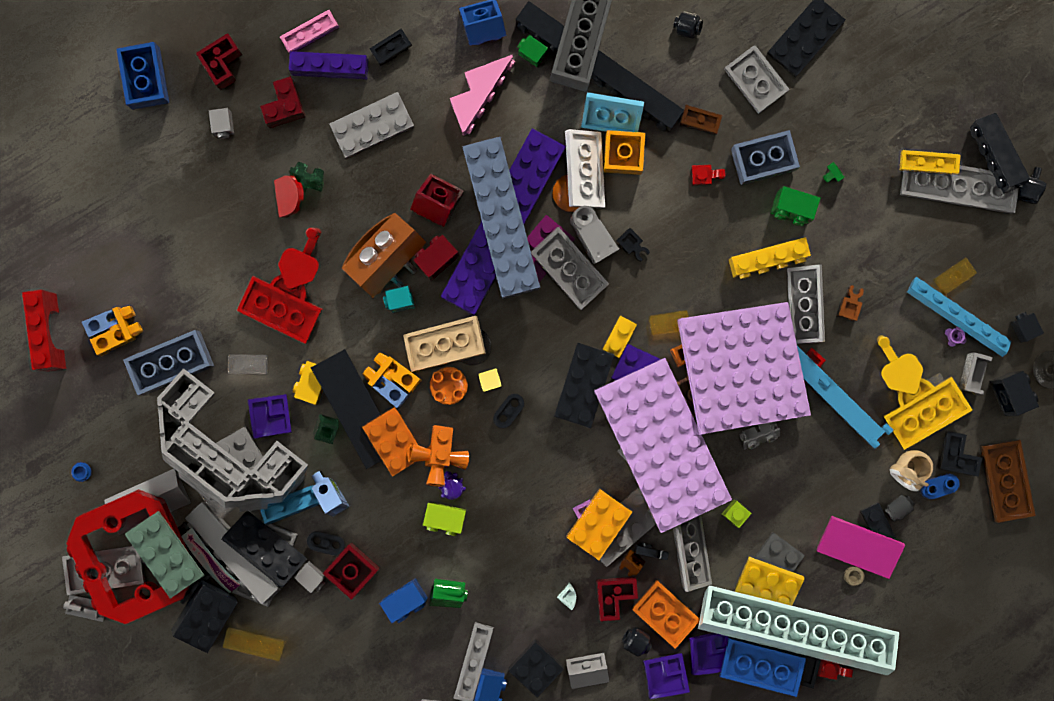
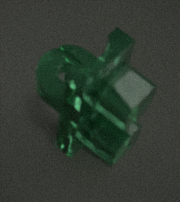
M298 162L294 168H290V176H295L297 181L301 182L304 194L308 187L322 192L324 188V170L315 168L312 174L307 173L308 166L301 162Z

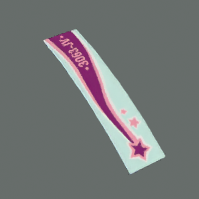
M193 528L182 535L185 544L192 554L228 593H231L240 586L239 582L215 559Z

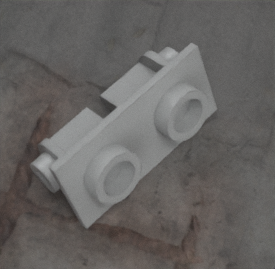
M771 422L758 425L760 430L758 433L755 427L742 431L739 437L744 443V450L747 448H757L766 441L773 442L780 437V428H778L777 423Z
M69 595L68 601L64 603L65 614L101 622L104 621V616L99 615L98 611L94 610L91 604L92 599Z

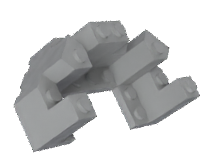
M183 369L157 397L163 460L179 472V477L209 501L214 499L224 508L239 507V512L267 509L270 503L282 502L306 478L308 464L276 441L252 470H249L190 424L215 395V392Z

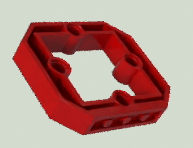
M140 489L76 517L66 542L68 546L67 552L76 563L75 570L78 575L82 576L84 581L83 587L92 598L91 604L94 610H97L99 615L123 624L130 623L183 599L191 586L189 585L172 598H169L161 585L157 586L152 581H146L137 587L134 594L135 597L118 604L106 578V567L98 561L86 534L102 527L108 533L117 532L126 524L127 516L146 508L149 516L160 511L188 551L165 499ZM111 517H114V518L117 519V521H118V525H117V526H113V525L110 523V518H111ZM91 569H95L98 572V577L91 575ZM144 588L150 591L151 595L149 597L143 594Z

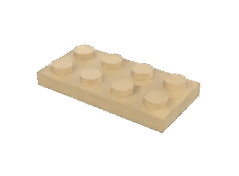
M477 316L403 335L411 372L486 354Z

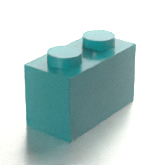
M408 286L385 291L386 296L383 297L385 308L389 309L392 313L415 308L412 292Z

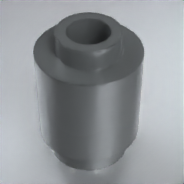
M901 495L887 505L888 508L885 509V512L893 522L900 521L914 511L913 506L915 503L908 495L906 497Z

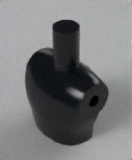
M1034 167L1030 180L1023 187L1019 188L1018 199L1031 204L1039 202L1047 183L1039 179L1042 168Z

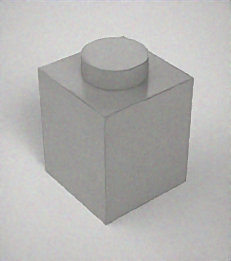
M228 108L209 110L212 134L219 139L229 138V135H233L232 112Z
M309 561L294 578L312 593L314 590L318 592L325 585L323 580L326 576Z

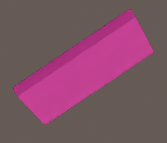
M831 516L817 546V552L890 579L905 544Z

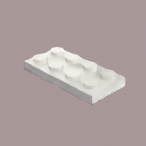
M566 130L569 207L589 206L591 208H604L605 194L601 132Z

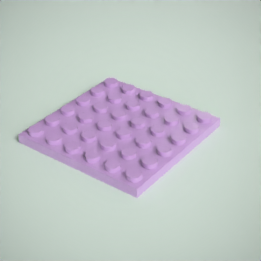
M788 302L677 320L699 435L811 415Z

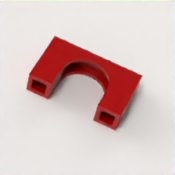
M45 290L22 292L32 370L50 372L66 369L64 350L57 349L54 346L49 332V314L59 313L57 294Z

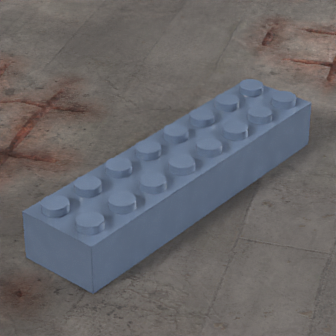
M501 137L462 146L502 299L540 290Z

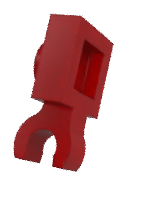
M692 165V186L712 185V179H725V169L711 170V165Z
M821 659L817 676L837 680L839 674L852 678L853 670L849 667L839 666L840 664Z

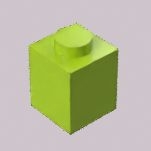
M733 500L722 513L737 528H740L752 514L736 500Z

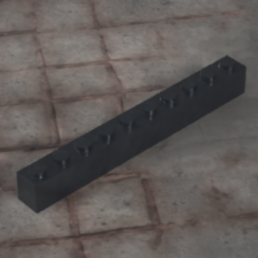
M528 1L515 19L517 29L524 34L527 32L533 38L546 45L549 52L557 55L564 25ZM598 50L591 75L594 83L601 88L605 87L610 90L609 93L613 97L644 102L642 117L657 123L656 126L660 130L670 132L683 114L684 109Z

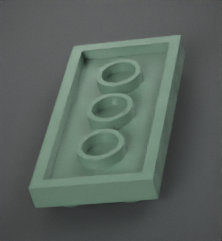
M157 511L125 533L127 539L169 598H172L204 575L160 511Z

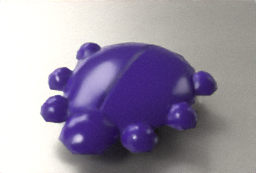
M446 471L444 473L445 487H438L442 492L441 498L454 500L460 497L462 492L466 490L462 484L463 478L458 479L457 473L452 475L450 471Z

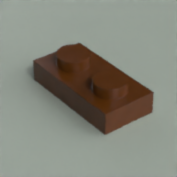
M686 105L680 125L717 135L722 115Z

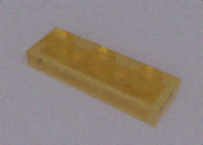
M229 627L227 628L223 648L280 661L285 641Z

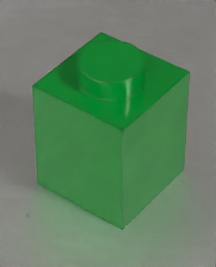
M531 35L526 39L523 38L518 45V55L536 68L548 53V47Z

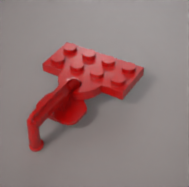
M308 228L306 230V236L309 239L303 252L295 248H288L283 252L278 263L281 274L275 277L271 283L252 276L237 311L307 344L323 310L306 301L307 287L305 285L314 280L319 269L318 261L311 255L321 235V230L319 228Z

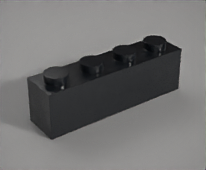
M997 113L975 120L970 127L971 135L976 139L979 151L984 155L988 169L993 173L998 188L1004 194L1023 187L1030 180V177Z

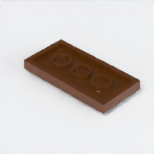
M1021 440L980 446L995 522L999 523L1036 516Z

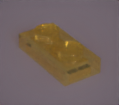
M687 310L649 316L652 335L679 331L677 320L687 318Z

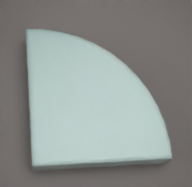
M569 582L557 598L573 610L576 604V592Z

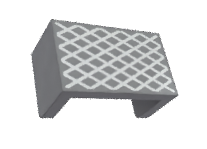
M978 353L967 354L959 385L960 391L973 395H984V391L981 390L987 362L992 361L993 357Z

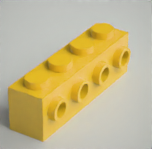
M804 237L731 257L729 264L733 278L740 277V279L751 277V273L757 271L758 274L769 272V268L772 267L781 269L788 267L787 263L795 262V264L806 262V258L810 257L811 254L807 239Z

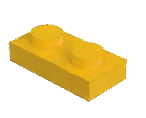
M620 316L602 350L620 358L637 324Z

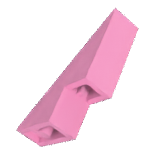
M512 55L465 72V78L470 91L450 98L463 136L472 132L475 127L474 121L476 118L480 119L485 111L483 107L494 98L495 88L502 85L506 78L504 74L507 70L511 71L516 61L513 60Z

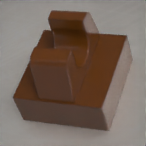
M630 549L623 558L619 568L621 570L624 567L629 569L630 571L627 575L630 577L637 575L641 571L645 561Z

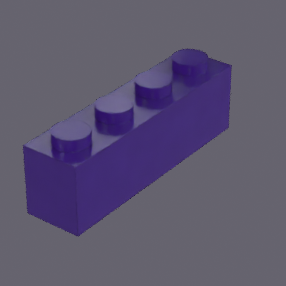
M290 51L289 72L292 76L368 79L369 60L366 55Z

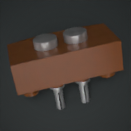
M393 213L378 222L363 235L348 254L342 269L374 298L377 294L381 293L383 287L389 281L394 282L399 288L403 286V282L396 276L402 267L405 266L412 274L417 271L409 260L423 248L426 241L396 213Z

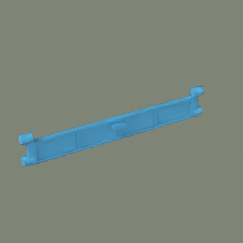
M797 346L804 381L874 449L880 445L877 439L884 432L887 435L891 434L893 429L887 423L881 428Z

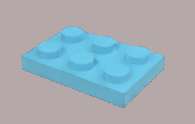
M587 92L581 128L605 132L607 130L638 132L644 102Z

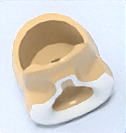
M918 450L907 451L899 457L896 464L890 467L892 477L908 490L919 491L923 486H929L925 481L933 472V462L924 452Z

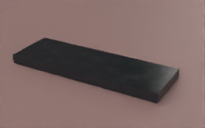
M344 349L310 367L365 468L368 469L382 461L362 429V426L381 414L346 350Z

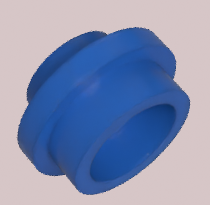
M83 462L75 464L71 471L72 477L79 482L88 480L91 476L90 466Z

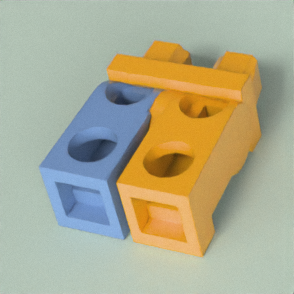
M131 306L115 307L112 310L82 321L88 337L92 338L90 342L97 356L102 357L108 354V352L136 340L135 337L143 332L139 322L129 325L127 319L136 316Z
M379 352L374 361L381 367L375 372L368 366L362 375L369 381V385L399 409L410 395L398 387L395 382L409 393H412L422 380L392 357H387Z

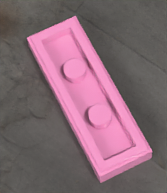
M327 10L280 36L290 54V51L296 52L339 28L330 10Z

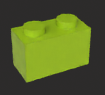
M428 502L423 526H427L426 530L438 532V529L446 530L445 534L457 536V533H462L466 510Z

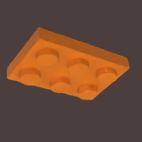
M396 407L391 408L362 426V429L392 477L415 463L408 462V452L411 443L416 445L418 443Z
M658 580L632 607V610L675 649L700 620Z

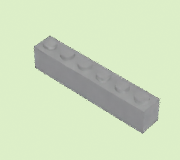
M201 502L185 518L189 522L187 524L190 529L193 528L195 532L197 531L201 536V541L214 550V556L220 561L223 560L228 572L232 575L235 574L239 578L238 582L244 589L248 588L255 602L266 604L281 590L277 584L221 540L231 527L208 502Z

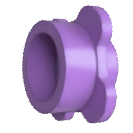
M959 327L945 330L949 346L954 347L958 343H966L965 332Z

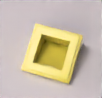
M497 369L478 374L483 392L502 387Z

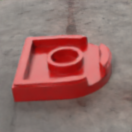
M283 176L274 180L279 218L296 214L300 210V202L304 199L301 182H298L295 176Z

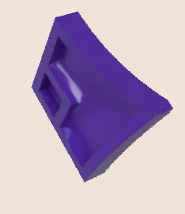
M627 344L611 379L616 381L661 359Z
M287 394L248 399L254 439L292 433Z
M710 633L689 638L691 674L703 675L721 672L729 636Z
M682 653L643 660L649 699L690 692Z

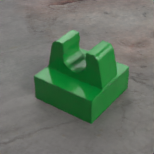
M835 162L827 166L830 172L823 176L827 183L834 178L838 182L845 178Z

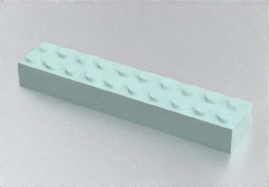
M708 586L704 592L698 629L887 676L895 671L899 632L713 586Z

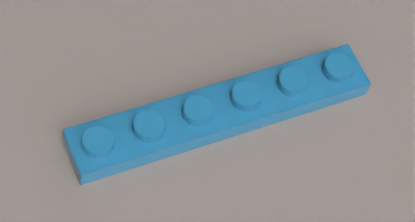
M918 277L914 278L907 291L908 294L1003 357L1007 354L1012 342L1011 340L960 307L941 292L929 286L926 282Z

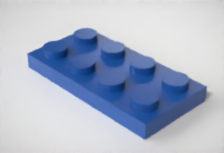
M729 638L720 677L797 697L806 658Z

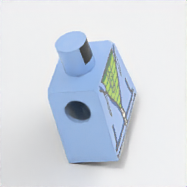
M322 471L312 475L316 485L312 486V490L325 514L334 517L350 507L333 479L326 478Z

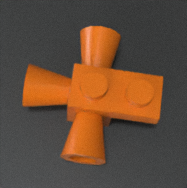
M434 425L432 428L431 445L427 448L414 443L410 444L408 462L425 461V467H431L426 485L445 487L444 469L449 465L464 470L467 469L469 452H451L453 428Z

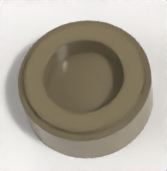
M850 566L844 571V580L851 586H858L864 580V573L860 568Z

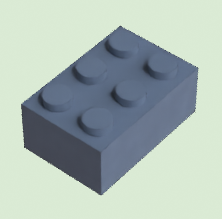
M790 130L735 144L731 148L741 185L794 172L800 167Z

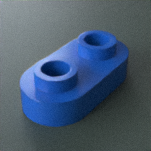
M943 474L926 480L925 482L929 486H923L920 492L928 499L951 494L958 490L960 485L959 479L953 474ZM949 480L953 482L951 487L947 485ZM931 486H933L935 489L933 493H930L929 488Z

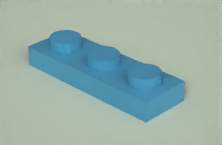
M312 486L288 494L282 502L268 504L267 509H260L264 523L269 525L320 505L312 490Z

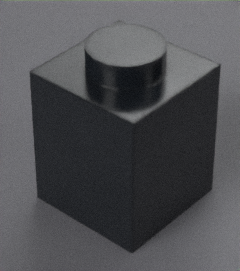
M1025 311L1016 315V320L1010 322L1020 343L1027 342L1044 334L1034 313L1027 314Z

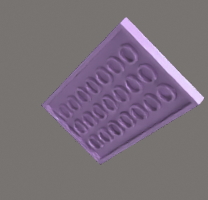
M666 358L594 391L660 533L732 500L702 435H699L698 426Z

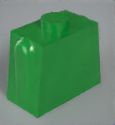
M434 579L431 586L429 606L461 608L462 604L467 601L468 590H465V582Z

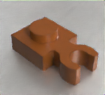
M851 285L847 291L849 298H842L837 316L857 321L862 307V302H859L858 298L863 295L864 289L861 288L858 294H854V286Z

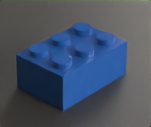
M155 42L116 49L126 105L134 110L169 103L160 47Z

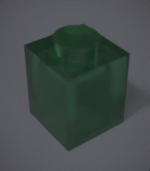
M319 414L313 431L314 439L333 444L339 427L338 419Z

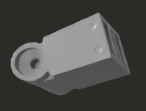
M581 206L572 213L570 217L571 226L574 228L592 265L619 250L593 208Z

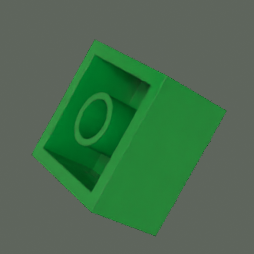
M783 186L776 193L770 214L775 215L774 218L785 221L788 219L792 220L793 224L797 226H804L814 220L821 197Z

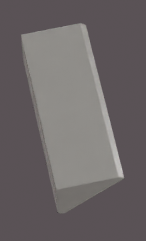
M822 265L787 268L789 309L796 343L814 344L825 342Z
M175 469L104 500L106 504L140 489L165 499L170 512L191 503ZM146 508L127 516L126 524L117 531L118 534L121 535L130 531L150 516ZM111 517V518H110V523H111L113 526H117V525H118L117 519L114 518V517Z
M699 515L673 527L682 589L685 592L712 585L702 516Z

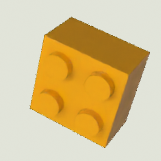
M607 130L603 172L641 175L644 162L645 133Z

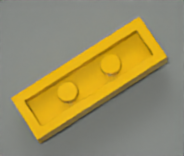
M901 151V171L959 174L960 154Z

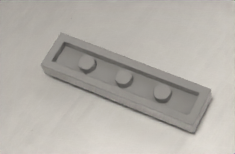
M475 622L454 699L473 701L494 627Z

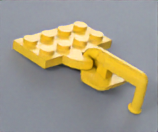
M883 335L877 337L879 346L890 361L882 369V378L890 389L898 391V402L900 405L897 409L886 414L884 418L893 429V433L904 450L972 411V408L952 377L933 386L928 380L921 378L923 367L916 356L904 354L898 358L890 346V340Z

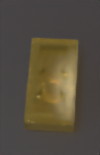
M964 258L933 280L942 293L946 295L977 274L968 259Z

